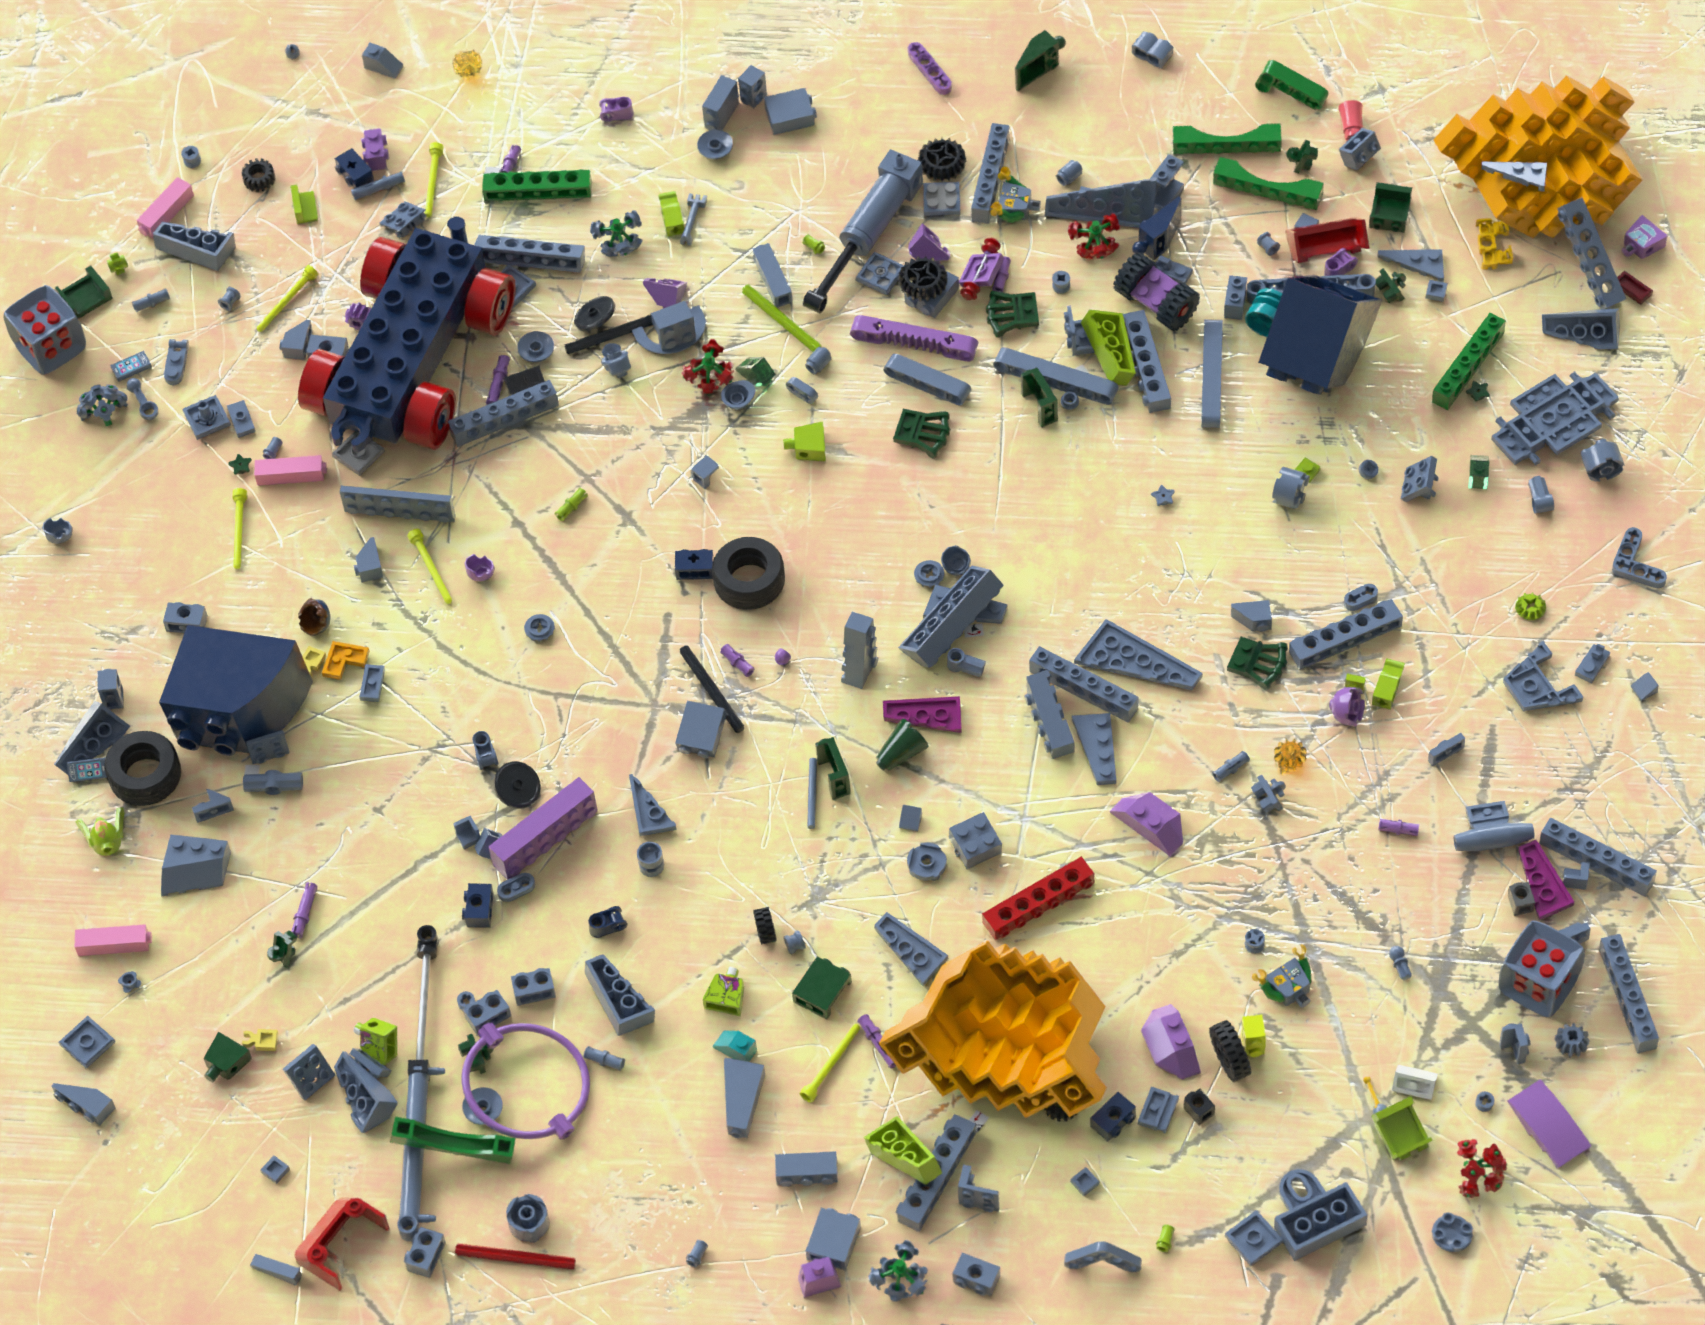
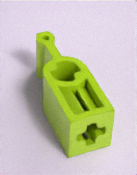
M676 191L658 194L667 237L683 234L684 222Z
M1386 658L1373 693L1372 705L1391 710L1405 663Z

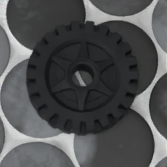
M1225 1020L1209 1027L1211 1043L1228 1078L1235 1082L1251 1075L1248 1055L1232 1024Z

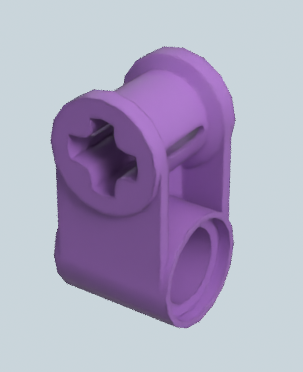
M629 97L604 98L599 102L601 108L600 119L604 122L628 120L634 115L632 101Z
M1341 248L1335 255L1327 259L1324 276L1345 275L1354 269L1358 259L1350 256L1345 248Z

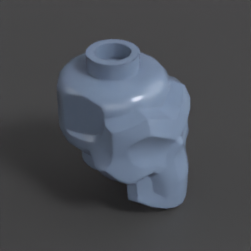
M606 344L602 349L604 358H602L601 364H603L606 371H609L610 375H617V378L626 376L628 374L627 371L631 368L628 352L621 350L618 344Z

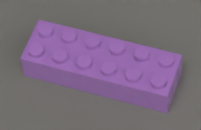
M580 777L575 779L489 846L493 866L507 880L517 876L523 868L533 864L541 854L547 853L554 844L564 840L567 834L572 830L578 829L581 823L596 814L598 809L594 791Z

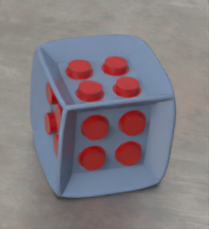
M48 285L41 286L28 293L8 307L3 314L8 334L16 348L30 365L42 375L61 367L76 357L86 347V338L79 319L65 300Z
M1533 920L1519 935L1501 966L1498 980L1499 989L1507 997L1531 1011L1545 1017H1551L1557 1012L1574 987L1583 968L1585 950L1569 936L1544 923Z

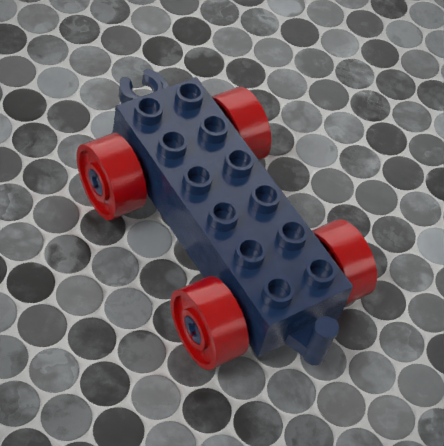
M455 216L448 220L447 226L449 227L451 238L415 228L407 244L385 237H378L371 244L362 265L360 290L363 296L376 299L373 307L346 356L322 349L316 350L310 356L303 369L298 387V404L300 408L326 416L329 423L333 424L331 434L335 446H340L343 443V433L347 429L360 432L359 436L351 442L354 452H360L365 449L372 441V437L397 444L403 431L407 442L432 450L438 449L445 441L450 431L448 421L454 419L456 395L452 389L429 382L464 316L468 328L491 335H498L510 317L516 293L514 277L486 268L482 247L468 243L465 229L466 224L462 217Z

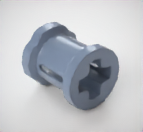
M1264 232L1257 239V244L1266 250L1268 256L1274 255L1280 249V244L1271 238L1269 232Z
M228 287L225 295L218 299V304L223 309L231 311L232 305L241 298V294L237 289Z

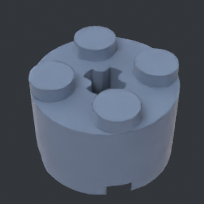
M1600 439L1596 441L1595 445L1581 451L1583 464L1589 479L1599 482V478L1603 477L1609 480L1618 476L1623 471L1625 464L1618 445L1614 442Z
M1282 467L1279 472L1282 476L1276 479L1272 494L1274 500L1272 502L1296 509L1305 500L1306 493H1303L1304 487L1309 483L1310 476L1301 471Z
M525 1194V1196L514 1198L509 1203L506 1210L510 1232L515 1238L534 1243L544 1236L549 1228L550 1220L546 1205L540 1197L533 1194Z

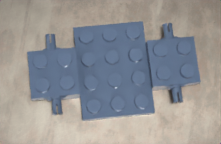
M1573 371L1569 377L1574 382L1567 386L1556 374H1553L1510 401V405L1519 415L1508 422L1499 416L1495 422L1501 429L1492 435L1491 440L1514 465L1527 458L1537 465V463L1541 462V459L1535 452L1542 449L1545 443L1558 455L1602 427V423L1595 415L1604 413L1610 420L1613 419L1615 413L1609 407L1619 401L1617 394L1596 372L1589 377L1582 378L1576 371Z

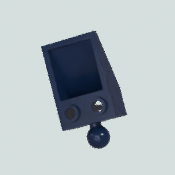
M1180 196L1148 220L1141 222L1139 225V241L1135 242L1132 246L1134 254H1137V252L1146 254L1154 261L1167 251L1181 221Z

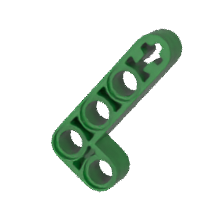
M1269 60L1255 83L1256 89L1260 92L1267 93L1273 86L1315 110L1322 109L1329 95L1328 90L1275 60Z

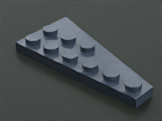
M1157 177L1047 196L1045 216L1102 223L1105 215L1115 214L1119 225L1139 228L1142 221L1148 220L1154 215Z
M1107 619L1104 620L1074 659V664L1191 691L1203 676V673Z

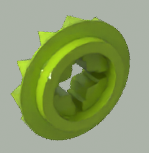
M1533 592L1531 594L1524 593L1523 596L1518 597L1515 609L1520 617L1526 620H1536L1545 614L1546 603L1541 598V595H1534ZM1535 602L1534 607L1527 609L1528 604Z

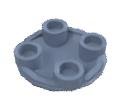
M1446 1212L1442 1217L1438 1218L1431 1230L1432 1238L1436 1245L1449 1252H1459L1466 1249L1473 1237L1472 1224L1450 1212Z

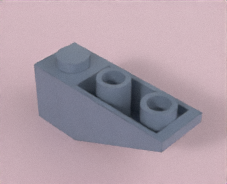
M58 1083L51 1085L54 1091L53 1096L58 1101L68 1103L71 1110L76 1113L81 1112L90 1123L95 1122L100 1126L115 1110L113 1100L98 1089Z

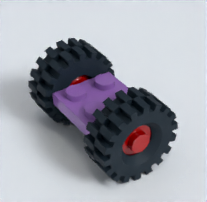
M1140 252L1133 254L1132 258L1129 257L1127 262L1123 263V267L1118 270L1119 274L1115 276L1116 280L1113 282V288L1129 301L1137 300L1156 313V319L1170 330L1178 331L1185 323L1189 322L1190 317H1193V312L1197 310L1196 306L1200 303V294L1187 284H1179L1157 269V264Z

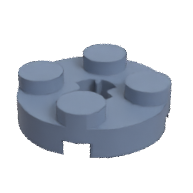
M921 843L915 849L912 848L907 856L909 873L919 880L936 881L946 869V855L934 843ZM929 858L931 864L925 865L922 860L926 861L925 859Z

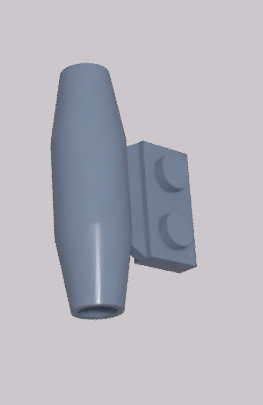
M1505 801L1467 806L1466 815L1469 825L1473 829L1454 835L1453 841L1456 851H1484L1510 847L1535 838L1532 823H1508L1509 814Z

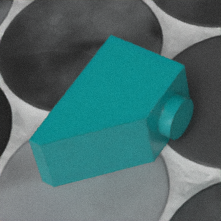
M723 1031L713 1045L714 1049L730 1058L750 1062L757 1052L756 1040L740 1031Z

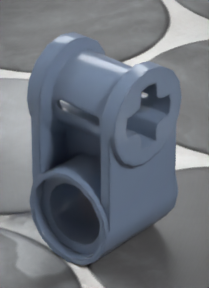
M485 731L476 732L472 740L479 769L482 770L483 767L493 764L499 765L488 733Z

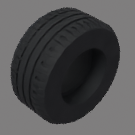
M741 537L726 543L716 553L712 562L713 582L716 593L726 604L742 610L758 609L772 603L782 592L785 584L782 555L769 541L757 537ZM746 565H755L765 570V573L760 578L753 581H740L732 576L738 568Z
M136 731L123 736L110 747L104 763L105 773L111 790L119 799L131 805L146 806L162 801L176 789L181 777V764L174 745L168 738L153 731ZM153 759L160 762L157 769L148 776L136 778L126 774L128 769L137 761Z

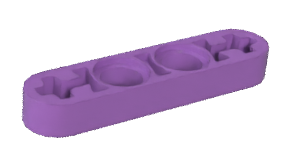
M913 42L909 44V58L939 94H949L952 90L950 78L921 43ZM923 60H927L930 63L927 65H922L920 62ZM931 72H938L939 75L936 76V77H933V76L930 75V73H931Z

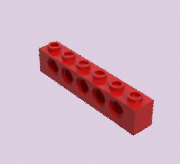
M1081 856L983 912L982 923L994 940L1000 937L1004 938L1012 930L1023 927L1031 919L1039 918L1050 908H1056L1062 901L1072 899L1083 889H1089L1095 883V873ZM1070 879H1075V880H1077V881L1071 882V881H1069V880H1070ZM1037 898H1042V899H1044V900H1042V901H1037L1036 899H1037Z

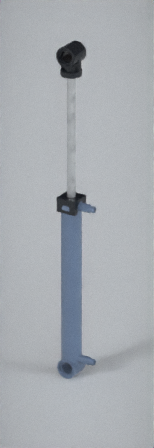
M423 925L417 931V957L422 959L416 1060H408L407 1070L409 1079L406 1118L426 1124L428 1081H430V1075L445 1074V1068L430 1067L429 1061L424 1060L430 960L437 957V946L439 944L436 929L431 925ZM404 1145L400 1213L397 1226L401 1238L410 1242L414 1234L419 1232V1223L435 1222L436 1216L420 1214L424 1149ZM407 1226H413L410 1230H404Z

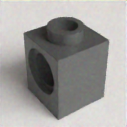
M1517 882L1509 886L1508 898L1514 916L1534 912L1535 901L1529 882Z

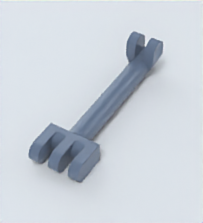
M689 193L687 206H691V210L680 239V244L684 245L686 241L687 245H692L691 230L698 208H705L707 195H703L702 200H700L699 194H696L695 199H693V194Z

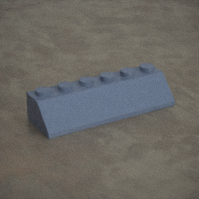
M972 565L898 648L919 665L928 668L934 666L938 662V658L950 649L954 640L963 634V630L975 621V617L980 611H983L988 606L989 601L999 594L1000 589L1004 586L1003 583L990 569Z

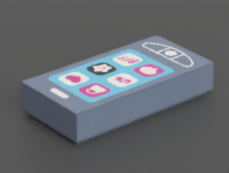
M144 351L110 365L118 382L152 367Z
M106 757L67 762L69 782L107 778L104 766Z

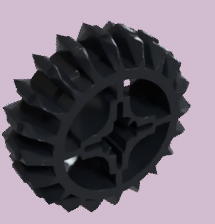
M942 137L941 140L935 138L934 142L928 140L927 145L923 144L922 149L919 151L918 161L922 162L923 175H927L928 179L933 177L934 181L940 179L943 182L944 179L950 181L951 177L956 179L957 174L961 175L962 170L965 168L966 155L961 144H957L956 140L951 142L950 137L947 140H944Z
M926 255L924 259H920L918 256L917 260L911 258L910 263L905 262L898 275L902 293H905L907 298L912 296L913 301L916 298L920 302L922 299L929 301V298L935 299L936 295L941 296L948 283V275L944 265H941L939 260L935 261L933 257L927 259Z

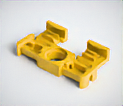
M1491 218L1477 219L1475 227H1479L1478 249L1479 254L1483 255L1481 269L1488 270V267L1497 269L1498 262L1499 264H1513L1511 245L1505 251H1496L1495 236L1498 234L1509 236V225L1502 221L1492 223ZM1484 241H1489L1492 245L1486 247L1483 246L1482 243Z

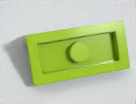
M291 185L297 224L318 221L314 191L299 193L298 185Z

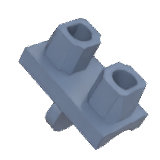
M1259 775L1257 777L1259 781L1251 787L1257 798L1265 793L1268 795V797L1260 801L1265 812L1271 811L1274 808L1280 811L1283 809V806L1276 794L1279 797L1285 795L1283 792L1286 788L1285 783L1272 779L1270 781L1272 786H1270L1263 775Z

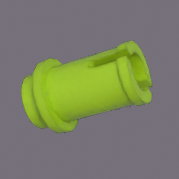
M806 234L802 239V244L812 249L815 254H822L826 246L823 241L816 240L810 234Z
M1168 1224L1162 1226L1159 1240L1155 1243L1157 1250L1168 1252L1172 1248L1171 1240L1175 1231L1173 1226Z

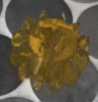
M467 49L464 52L460 50V53L455 54L454 59H452L454 71L460 77L466 76L468 78L471 75L475 77V73H480L483 65L481 56L475 50L469 51Z
M1286 738L1284 743L1279 741L1278 747H1275L1274 761L1278 762L1279 768L1285 767L1286 771L1292 768L1295 772L1296 767L1302 768L1303 763L1307 760V750L1303 747L1302 741L1296 743L1294 738L1292 742H1289Z

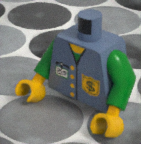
M1002 167L998 178L1000 180L1006 179V182H1003L999 202H994L991 205L992 210L990 213L992 216L998 215V220H1005L1008 223L1026 220L1029 210L1040 211L1041 201L1031 200V189L1025 187L1012 175L1009 176L1011 172L1008 167Z
M1300 944L1302 948L1300 954L1297 952L1296 947L1292 949L1293 954L1298 956V959H1291L1268 975L1265 970L1258 969L1260 978H1258L1257 974H1253L1252 979L1260 982L1259 986L1268 999L1283 1003L1285 1006H1289L1296 1001L1301 1008H1304L1310 1003V999L1306 994L1310 992L1312 976L1308 959L1304 956L1307 949L1305 945Z

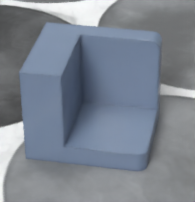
M704 456L691 468L692 479L706 489L710 486L709 476L719 469V464L709 456Z
M471 815L453 823L455 834L463 849H467L477 843L480 833Z
M484 827L474 847L477 854L491 860L489 846L503 835Z
M1582 862L1580 870L1565 868L1563 875L1565 887L1586 890L1590 863Z

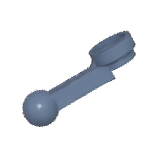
M131 378L128 380L127 389L134 393L140 404L139 411L141 417L146 420L154 419L158 415L157 405L152 401H147L141 391V382L138 379ZM148 409L154 410L151 415H146L144 412Z

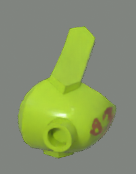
M124 807L116 808L115 826L102 817H97L90 832L89 827L86 826L82 818L75 821L77 827L85 836L89 847L93 848L99 855L107 856L119 850L121 839H123Z

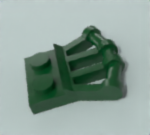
M998 291L990 292V300L985 309L988 314L987 323L994 330L995 337L999 338L1015 328L1021 330L1024 327L1039 326L1035 292L1008 294ZM998 300H1003V301H1007V302H1008V303H998V304H996V302H997ZM1009 310H1013V312H1014V313L995 314L996 312H999V311H1009ZM1011 321V322H1009V323H1007V324H1005V325H1002V326H999V324L997 323V322Z
M903 408L893 442L908 445L911 448L917 447L934 459L938 455L937 452L946 445V437L951 431L948 423L949 413L946 411L923 413ZM940 420L941 425L926 421ZM926 429L930 431L939 432L940 435L922 432V430ZM920 440L934 442L935 444L933 447H930Z
M1241 636L1227 665V671L1250 678L1267 691L1271 688V684L1278 678H1281L1283 674L1282 669L1287 665L1286 651L1288 650V644L1285 642L1263 644L1261 641L1256 642ZM1262 652H1278V657L1276 658ZM1260 660L1275 665V668H1270L1257 662ZM1253 671L1268 675V677L1262 679Z

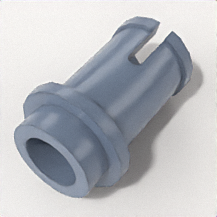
M273 437L267 448L263 449L262 456L265 459H275L276 453L283 444L282 440L278 437Z
M696 1240L690 1254L686 1255V1263L688 1265L697 1267V1265L701 1264V1258L708 1247L707 1243L702 1240Z

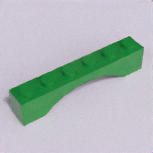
M1262 124L1252 131L1233 136L1208 134L1197 130L1191 125L1173 126V154L1281 152V124Z
M1219 157L1213 173V184L1220 187H1227L1255 196L1302 206L1306 209L1317 210L1324 192L1323 182L1307 178L1288 183L1267 181L1249 173L1238 161Z
M395 1116L390 1143L510 1164L516 1138L501 1135H475L435 1128L416 1120Z

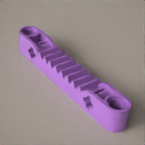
M857 315L854 318L850 330V336L859 341L882 344L886 341L889 344L893 341L894 346L901 343V347L908 344V348H911L914 345L915 350L919 347H922V351L929 348L930 353L935 349L937 354L941 352L944 357L968 362L974 360L979 344L978 340L971 336L864 315Z

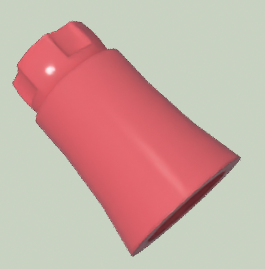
M1348 100L1338 106L1343 133L1347 141L1363 128V104L1357 100Z

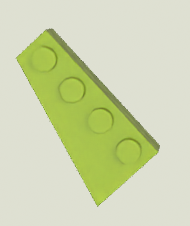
M1089 309L1082 319L1081 325L1108 380L1114 381L1117 385L1127 386L1136 372L1123 313Z
M898 1116L863 1137L872 1155L924 1184L929 1183L942 1174L935 1156Z

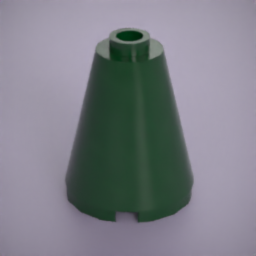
M904 718L899 721L876 755L877 761L875 763L883 771L885 769L888 771L892 770L929 747L924 737L916 729L910 727L911 724Z

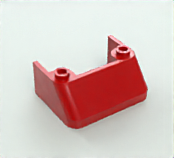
M1357 217L1285 230L1292 258L1297 263L1308 262V258H1311V256L1338 252L1341 248L1350 250L1351 253L1362 252L1361 248H1370L1365 219Z
M360 1198L337 1199L296 1249L294 1254L296 1262L340 1291L342 1286L338 1275L323 1266L328 1258L326 1247L350 1217L358 1218L364 1216L388 1231L390 1227L386 1215Z

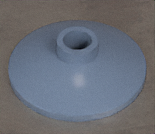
M717 129L703 133L697 141L699 153L708 159L723 158L730 153L733 147L731 136L727 132Z
M541 331L529 332L519 340L517 346L518 353L528 362L544 361L554 351L553 339L547 333Z
M487 1087L472 1090L473 1097L480 1109L486 1107L487 1109L483 1112L495 1121L503 1108L500 1095L495 1090ZM464 1098L462 1110L465 1117L474 1124L485 1125L473 1113Z

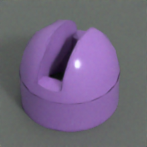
M779 648L775 654V661L779 665H785L791 659V655L782 648Z

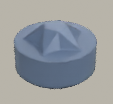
M1365 460L1359 465L1358 470L1364 479H1372L1378 474L1379 469L1373 460Z

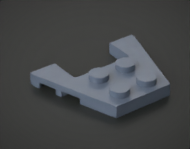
M1541 641L1532 653L1530 652L1521 663L1516 665L1503 678V684L1522 711L1583 701V695L1575 684L1556 692L1538 667V664L1552 658V652L1544 641Z

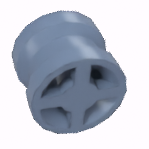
M187 146L182 150L181 155L187 168H195L200 165L201 157L197 147Z
M1062 270L1055 272L1052 276L1053 290L1059 294L1068 292L1070 290V275Z
M1251 929L1245 934V948L1250 953H1260L1265 945L1264 933L1259 929Z
M799 930L795 931L791 936H783L790 954H794L798 949L803 950L806 948Z

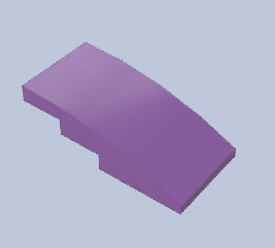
M1541 1079L1507 1100L1527 1133L1534 1137L1543 1152L1546 1151L1556 1168L1561 1167L1591 1147V1144L1576 1122Z

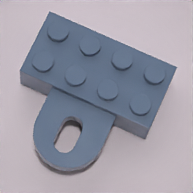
M1303 1169L1292 1170L1281 1179L1279 1195L1288 1211L1274 1218V1229L1283 1239V1243L1294 1261L1367 1225L1368 1215L1347 1182L1326 1192L1318 1178L1313 1173ZM1292 1182H1301L1308 1194L1305 1197L1298 1196L1291 1186Z

